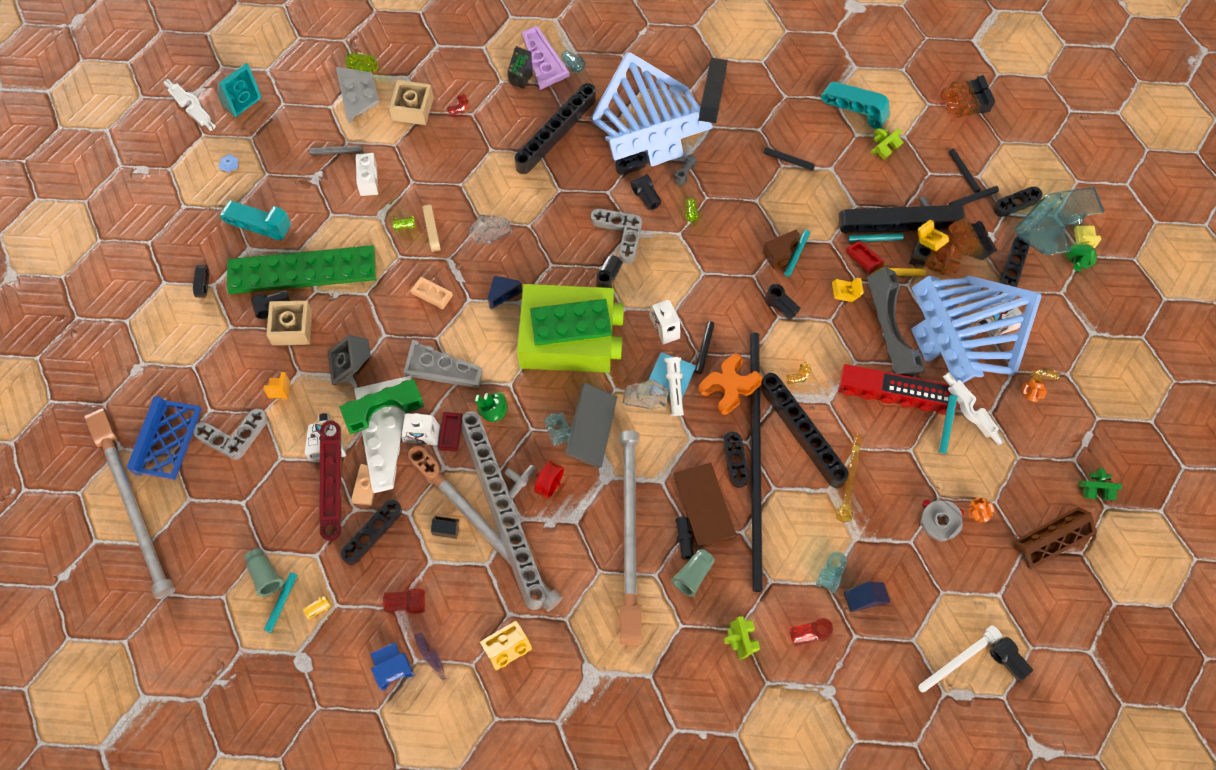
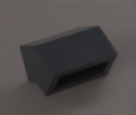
M441 516L433 517L431 524L432 535L457 539L459 519Z

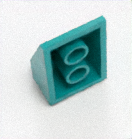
M247 63L218 83L220 102L235 118L262 98Z

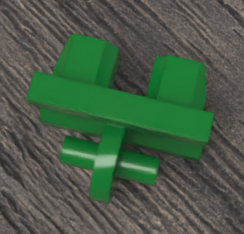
M1098 468L1096 473H1090V478L1095 479L1096 482L1079 481L1078 487H1083V498L1097 499V488L1103 489V500H1116L1117 490H1122V484L1105 482V480H1111L1112 475L1106 474L1104 468Z

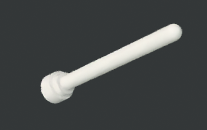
M993 625L988 627L980 640L918 686L919 691H927L988 644H997L1003 639L1001 632Z

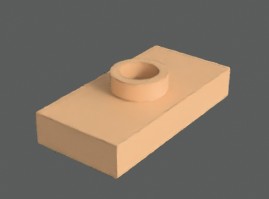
M423 277L419 278L411 290L413 295L441 309H444L453 296L449 290Z
M360 464L351 502L372 506L375 493L372 491L368 465Z

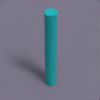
M805 229L784 271L785 276H791L810 235L809 230Z
M903 233L848 235V242L903 240L904 236Z
M949 396L939 453L947 454L958 396Z
M290 572L264 631L272 633L298 576L297 574Z

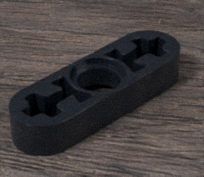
M1032 186L997 200L993 211L997 216L1005 217L1033 206L1042 198V190ZM1013 199H1020L1023 204L1018 205Z
M728 432L724 437L723 445L729 478L734 487L742 488L747 484L749 478L742 438L737 432ZM730 438L736 441L735 450H732V443L729 442ZM731 456H739L741 462L739 464L732 463L730 460ZM736 469H740V477H744L741 482L736 478Z

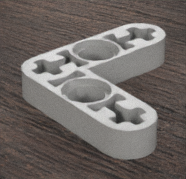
M604 209L592 211L591 223L595 227L623 231L619 259L625 264L632 263L636 257L642 229L641 217ZM619 218L621 222L619 224L612 223V219ZM628 236H633L636 240L634 242H628L626 238ZM627 248H630V254L626 257Z
M254 409L247 415L232 437L205 422L196 424L193 434L205 445L230 459L237 460L248 450L266 425L268 418L263 410ZM255 417H261L262 419L255 421L254 418H255ZM201 430H202V431L206 430V431L208 432V434H210V437H208L207 435H205V434H203V433L200 434L199 432H200ZM251 430V435L248 438H242L241 434L243 431ZM217 437L224 438L223 443L220 445H214V440ZM232 448H238V451H237V452H235V451L232 452L231 449H232Z

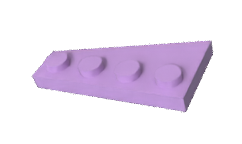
M538 26L522 32L526 48L532 53L533 70L540 90L569 77V71Z

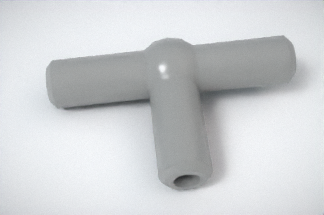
M530 465L522 476L510 468L505 471V475L516 482L508 492L511 499L517 495L522 487L526 486L527 481L536 471L535 466Z

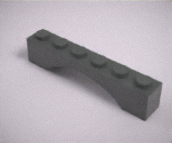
M884 267L867 277L869 282L868 288L874 299L873 305L877 309V319L882 327V336L888 347L887 353L893 364L892 370L894 374L912 377L925 371L921 354L912 349L900 334L895 308L900 285L896 272Z

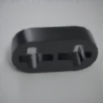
M639 152L617 159L615 163L616 172L620 175H626L643 169L647 165V155L644 152Z
M197 265L195 268L193 283L195 298H205L207 296L210 277L208 265Z

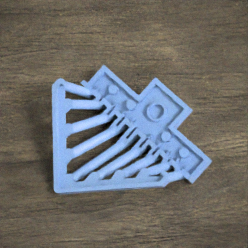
M630 52L624 55L591 116L593 124L609 135L605 139L609 142L614 160L646 150L650 166L684 156L680 139L712 129L711 123L698 121L701 106L689 92V87ZM637 66L641 68L642 75L645 77V80L657 103L661 119L657 114V111L654 107V104L650 98V95L647 91V88L643 82V79L640 75ZM628 67L631 69L645 101L650 122L626 78L625 73ZM651 74L656 77V84L659 86L664 98L666 99L670 107L671 116L667 111V108L661 98V95L654 83ZM665 82L669 84L670 92L681 107V112L678 110ZM620 83L623 85L638 115L640 126L617 93ZM681 94L685 96L687 101L690 103V105L692 106L691 109H689ZM611 99L615 101L623 113L630 129L609 109L608 104ZM603 113L619 129L618 133L600 120Z
M969 275L965 278L945 280L928 276L911 287L925 317L924 321L911 328L925 361L930 362L942 354L950 374L956 381L961 380L962 383L975 376L983 377L982 371L1008 375L1018 372L1041 299L1040 293ZM967 285L964 287L945 289V287ZM972 293V294H968V295H964V296H960V297H956V298H951V299H949L951 296H954V295ZM994 296L992 298H988L982 301H978L972 304L956 308L959 304ZM1008 300L1010 301V302H1007V303H1004V304H1001V305H998V306H995V307H992V308H989V309H986V310H983V311H980V312H977V313H974V314H971V315H968V316H965V317L960 318L961 316L965 315V314L968 313V312L975 311V310H978V309H981V308H985V307H988V306H991V305H994V304H998V303H1001V302H1004V301H1008ZM1027 305L1025 312L1021 315L964 329L977 320ZM1021 323L1019 332L1014 334L968 340L982 332ZM1016 341L1013 350L1009 352H973V349L979 346ZM1010 359L1008 367L978 363L977 360Z

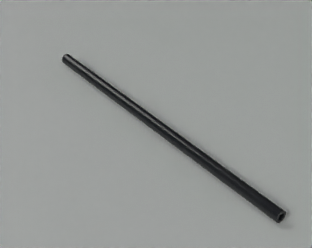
M756 332L750 334V374L754 371L760 373L759 333ZM760 386L751 394L753 592L763 591Z

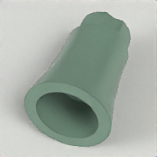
M256 548L245 554L246 567L253 580L257 596L266 597L282 588L284 580L276 572L268 556L264 554L261 548Z
M699 549L671 579L673 585L685 595L695 597L699 586L715 561L714 557L706 550Z

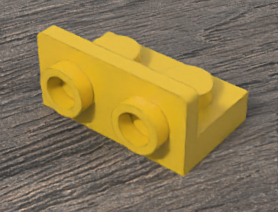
M517 621L480 642L495 670L506 666L532 649Z

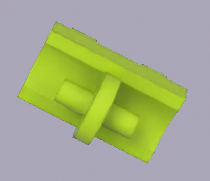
M898 128L888 136V129H876L873 141L875 143L879 141L880 143L870 151L872 155L878 153L883 160L892 153L891 149L887 146L888 143L894 150L904 143L899 136L902 131Z
M741 616L729 623L730 629H727L729 636L723 640L725 644H731L732 650L737 651L739 660L745 659L760 650L758 640L749 639L748 634L754 632L755 628L752 620H744V617Z

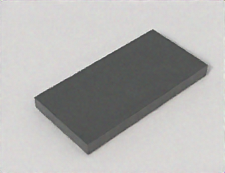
M587 383L581 385L565 455L596 468L602 467L617 401L616 396Z

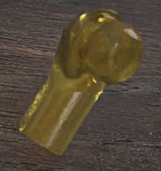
M804 362L800 365L797 374L787 375V383L805 382L811 374L810 364Z
M1043 368L1033 372L1030 378L1040 381L1045 378L1058 381L1060 373Z

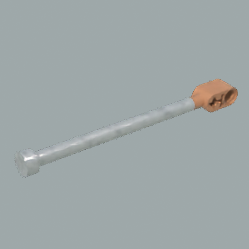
M103 407L85 415V420L97 447L102 446L154 582L151 587L154 598H165L173 594L175 588L172 580L166 579L113 442L118 439L117 433L107 410Z
M623 431L620 433V445L624 446V605H620V645H641V605H637L635 446L639 444V433L636 431Z
M420 446L412 447L408 452L412 467L425 481L434 483L510 564L501 537L441 474L438 463L428 452ZM418 455L423 456L421 460H414ZM427 465H428V468H429L433 473H431L430 471H429V472L427 471V469H426V466H427ZM521 558L517 559L519 562H524ZM525 576V577H524V579H526V580H528V581H532V580H533V579H532L531 577H529V576ZM543 583L546 595L542 606L549 612L561 602L563 597L556 589L551 591Z

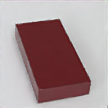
M443 412L438 450L458 452L463 413Z

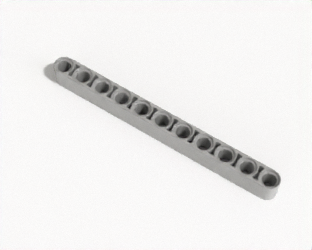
M473 411L466 412L462 418V434L524 602L529 609L537 610L541 608L545 599L546 591L480 416ZM504 523H510L512 526H506ZM515 540L519 542V544H513L511 543V541ZM522 558L526 562H519L517 559ZM525 576H529V577H531L533 580H532V581H528V580L524 579V577H525ZM531 595H537L540 599H533Z

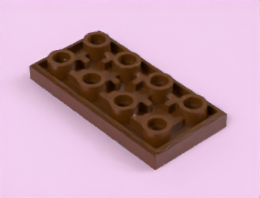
M712 463L673 473L697 548L735 538L737 535Z

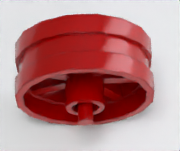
M549 461L541 473L537 472L536 474L539 477L536 481L534 492L549 499L557 487H562L560 481L564 474V467Z

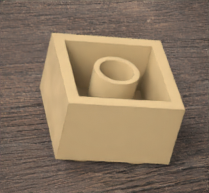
M397 80L389 106L392 120L426 125L434 99L432 86L430 84Z
M308 301L270 302L267 324V337L272 345H309L312 309Z

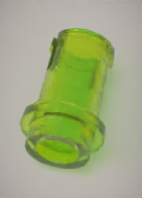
M688 198L685 201V218L689 222H694L699 217L697 200Z
M414 216L392 220L394 231L398 230L400 232L403 229L416 228Z

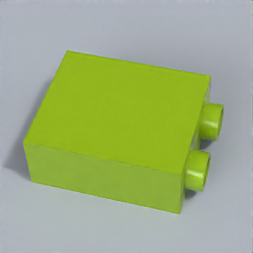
M523 284L517 348L519 368L610 373L611 359H621L622 337L607 336L535 346L530 308L606 299L611 330L613 331V325L623 326L624 303H614V288Z

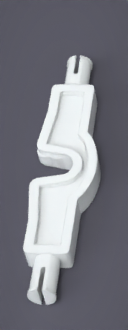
M166 79L167 82L164 81L169 94L180 107L189 105L186 108V112L201 126L205 125L210 131L215 129L209 114L202 108L195 95L186 93L177 83L173 84L169 79Z
M950 372L945 374L943 378L950 385L948 390L952 395L958 396L957 402L960 404L964 416L972 423H975L986 438L991 437L997 446L1002 444L1004 440L997 433L999 428L984 408L974 411L973 405L976 397L965 387L961 380L956 381Z

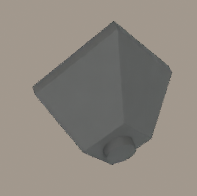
M348 335L328 351L332 385L338 384L371 356L368 339Z

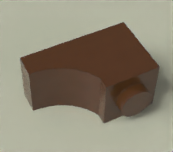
M797 229L764 244L763 254L773 269L784 267L789 263L791 257L790 249L798 244L800 237Z

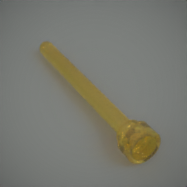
M861 434L854 435L848 468L849 476L846 480L843 502L836 512V519L842 522L852 521L853 512L851 511L850 503L862 440Z

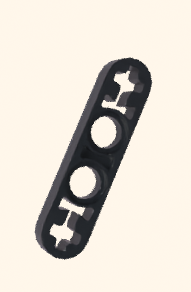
M1022 235L1015 237L999 283L1006 285L1008 282L1010 283L1009 286L1017 287L1030 247V241L1027 237ZM1019 242L1022 243L1021 250H1017L1019 247ZM1017 256L1021 262H1014L1011 257ZM1007 271H1014L1016 277H1010Z
M387 501L343 547L341 558L346 564H356L402 514V507L398 501ZM396 506L397 511L395 513L389 511L390 507L394 508ZM382 514H385V516L388 515V518L390 520L387 521L386 518L382 516ZM377 520L384 521V526L381 529H375L373 525ZM368 535L370 536L369 543L365 545L360 544L361 536ZM355 543L358 545L360 549H362L361 551H359L358 548L356 549V547L354 546ZM354 551L355 556L353 558L347 556V552L352 553Z

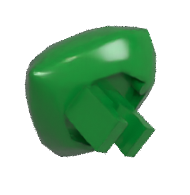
M1075 244L1065 249L1067 260L1074 264L1073 269L1077 272H1081L1082 268L1093 267L1097 262L1096 250L1089 244Z
M496 392L491 395L486 393L484 398L476 395L477 412L485 420L498 422L506 416L508 403L504 393Z

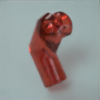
M465 94L457 97L458 102L456 105L447 107L449 116L462 113L466 109L468 99Z

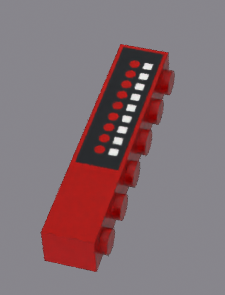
M844 364L838 387V392L846 396L855 395L866 400L875 399L886 404L895 403L906 408L915 407L922 411H935L941 415H946L949 396L952 395L948 390L949 384Z

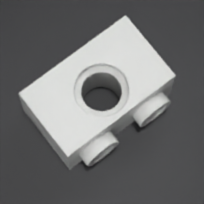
M374 153L356 154V178L360 196L378 195L377 163Z

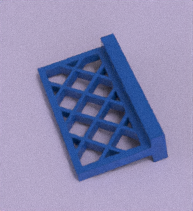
M154 396L126 468L134 475L142 476L144 474L176 480L202 408L196 405L166 401L161 397ZM168 407H174L177 410L171 416H166ZM189 410L194 411L193 416L185 421L182 414ZM180 416L183 422L173 428L170 421ZM168 424L170 430L160 435V427ZM186 427V434L178 438L176 431ZM173 434L176 440L166 446L163 439ZM161 441L163 448L154 453L152 450L153 445ZM179 444L181 447L179 453L172 456L169 449ZM167 452L169 458L159 463L156 457ZM154 459L157 466L150 470L145 469L147 462ZM172 462L174 465L172 472L165 473L162 468Z

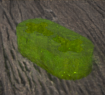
M353 53L345 58L348 69L374 72L378 68L377 59L373 55Z

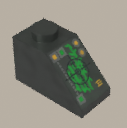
M516 46L508 68V81L513 86L524 89L533 75L532 53Z

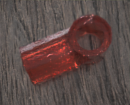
M408 589L407 592L384 593V611H406L413 614L425 612V590Z
M821 618L816 622L791 627L789 630L792 643L795 647L815 641H825L832 634L833 625L828 619ZM820 625L825 626L828 633H819L817 627Z

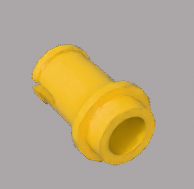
M326 596L318 597L319 600L302 608L309 620L324 610L328 611V608L331 607Z

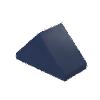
M494 276L487 298L489 308L493 309L523 292L522 283L519 280Z
M866 582L844 592L850 612L890 603L884 582Z

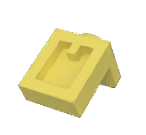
M1076 226L1074 229L1076 244L1084 243L1096 248L1101 241V236H1096L1094 226Z

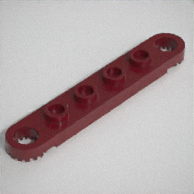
M332 420L324 422L320 429L319 531L321 537L328 541L336 540L341 534V427ZM330 425L336 427V432L333 436H327L325 432L326 428ZM328 525H333L336 529V533L333 536H327L325 533Z

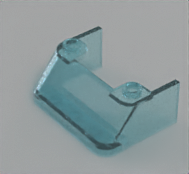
M1095 187L1054 192L1044 196L1014 230L1018 238L1041 254L1052 255L1054 253L1070 252L1071 247L1063 229L1069 224H1080L1087 215L1101 214L1105 211Z

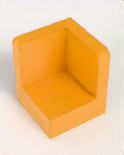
M281 372L280 378H269V384L264 385L263 389L268 398L288 399L290 380L287 374Z

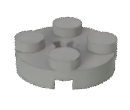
M934 501L922 512L921 526L925 533L935 540L941 542L950 540L957 536L963 527L962 513L950 501ZM938 516H939V517L945 516V517H946L945 522H946L947 524H946V525H944V524H941V525H940V524L938 523L939 520L937 519V517H938Z

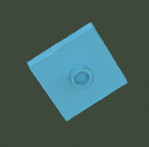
M661 352L647 382V387L670 395L669 380L666 378L667 365L664 359L673 357ZM683 360L680 361V371L683 374L682 379H680L682 399L696 369V365Z

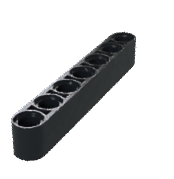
M711 57L698 121L715 124L717 122L728 63L726 59Z
M583 84L516 153L515 166L518 173H529L594 105L596 101V88L593 84Z
M961 205L845 209L838 214L840 231L843 233L918 231V228L929 220L934 221V228L936 230L960 229L966 225L964 207Z
M774 373L766 374L761 384L763 395L829 485L833 488H841L849 476L847 468L779 376ZM766 383H772L774 386L770 387ZM777 398H784L785 401L781 402ZM788 413H795L796 417H792ZM799 428H806L808 432H802ZM811 443L818 444L819 448L813 447ZM827 458L831 463H825L822 459ZM834 474L841 475L843 479H836Z

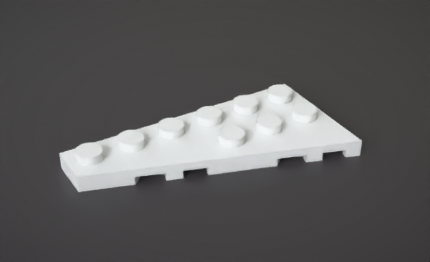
M407 376L354 388L356 400L363 398L367 394L379 392L386 387L398 385L405 380H412V378ZM397 407L379 409L371 417L369 428L362 430L373 493L394 488L397 459L400 453V441L402 439V429L406 414Z

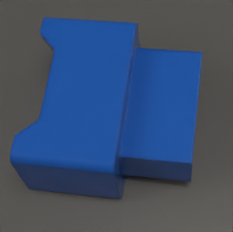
M395 642L371 653L375 664L371 670L381 691L387 689L388 684L403 676H414L406 654H400Z

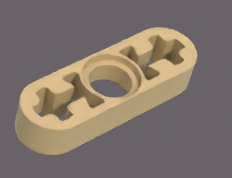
M424 205L422 207L431 251H440L432 205Z

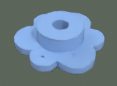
M231 154L226 155L225 158L220 159L219 169L226 172L236 170L238 168V158H234Z

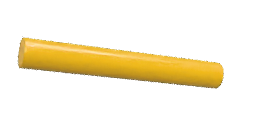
M889 268L895 271L897 276L926 275V269Z

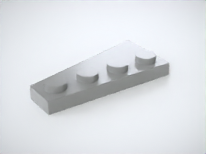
M412 339L403 374L413 378L479 388L483 370L481 367L462 359H455L445 352L441 353L428 345L424 346Z

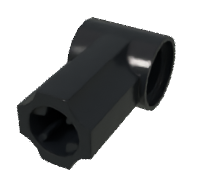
M648 174L631 181L634 194L640 196L648 210H655L661 205L662 201L654 190L653 182Z
M614 255L608 256L602 269L596 275V287H613V282L623 265V261L619 257Z
M772 284L769 287L765 296L767 305L775 307L788 320L796 316L801 308L785 294L783 286Z
M287 291L269 296L264 294L254 296L251 299L256 318H268L270 302L290 301Z
M1004 637L989 650L993 659L999 664L1004 665L1018 682L1034 671L1018 653L1017 645L1009 637Z

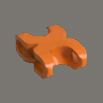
M734 353L722 363V374L718 372L709 374L699 384L698 391L704 396H709L715 391H721L725 394L718 404L719 411L723 415L730 413L739 405V394L745 396L752 394L762 384L763 376L757 371L747 376L737 374V371L743 364L742 356L738 353Z

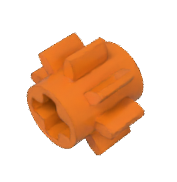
M1033 378L1028 382L1024 381L1021 388L1022 393H1025L1023 397L1033 402H1038L1040 398L1044 399L1047 393L1044 387L1045 383Z
M985 498L972 500L969 505L970 508L967 509L969 517L974 518L979 523L989 521L991 516H993L992 512L995 511L993 503H988Z

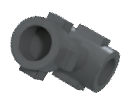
M688 155L687 158H684L683 163L685 165L674 174L676 185L683 186L686 184L688 179L687 173L691 167L695 168L697 165V158L695 156Z

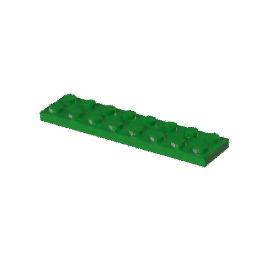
M374 245L227 259L228 294L376 280Z

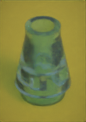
M568 50L562 53L561 58L573 72L578 73L584 69L585 61L583 57L573 54Z

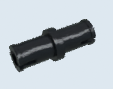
M679 517L675 519L678 531L676 538L680 544L681 559L687 560L694 555L691 542L693 536L690 534L688 517Z

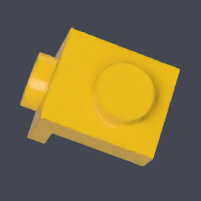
M932 220L918 228L919 243L934 251H937L949 242L948 235L936 230Z
M856 278L852 282L839 279L832 282L834 299L853 302L863 295L861 278Z

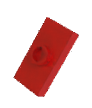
M858 241L846 248V253L869 274L884 266V261L862 241Z

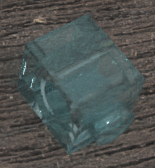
M563 412L552 413L544 419L545 427L553 446L569 440L571 430ZM555 425L562 426L559 430L553 429Z

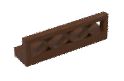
M1077 507L1013 542L1014 548L1024 554L1027 567L1032 569L1097 534L1092 513ZM1087 524L1089 530L1080 533L1083 525ZM1072 532L1070 540L1066 543L1063 542L1066 535ZM1055 541L1056 544L1053 550L1047 551L1050 543ZM1039 550L1037 558L1032 560L1031 553Z

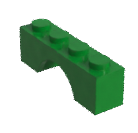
M412 379L405 380L393 387H386L374 394H367L355 401H348L344 405L339 406L349 433L353 434L369 428L371 417L379 409L397 407L405 413H409L424 407L415 380Z

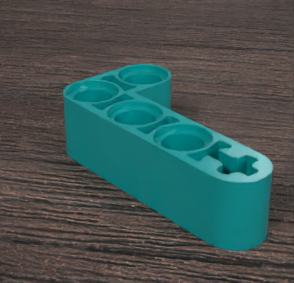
M830 82L821 94V100L825 104L867 115L868 123L874 129L882 128L890 117L889 100L883 94L838 82Z
M228 201L219 216L227 224L280 241L284 239L291 226L287 213L275 206L268 213L234 201Z

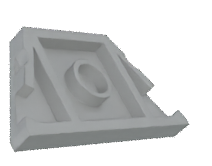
M336 67L348 123H352L354 117L360 113L362 115L365 114L370 108H374L379 104L372 72Z

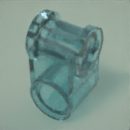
M834 552L829 556L815 586L825 587L835 594L847 564L844 554ZM831 560H838L841 563V567L833 566Z

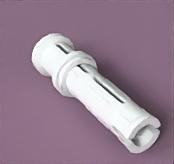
M681 357L664 359L667 365L666 378L669 380L671 416L684 415L680 379L683 377L680 371Z

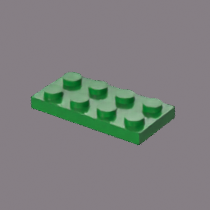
M606 299L530 308L535 346L612 336Z

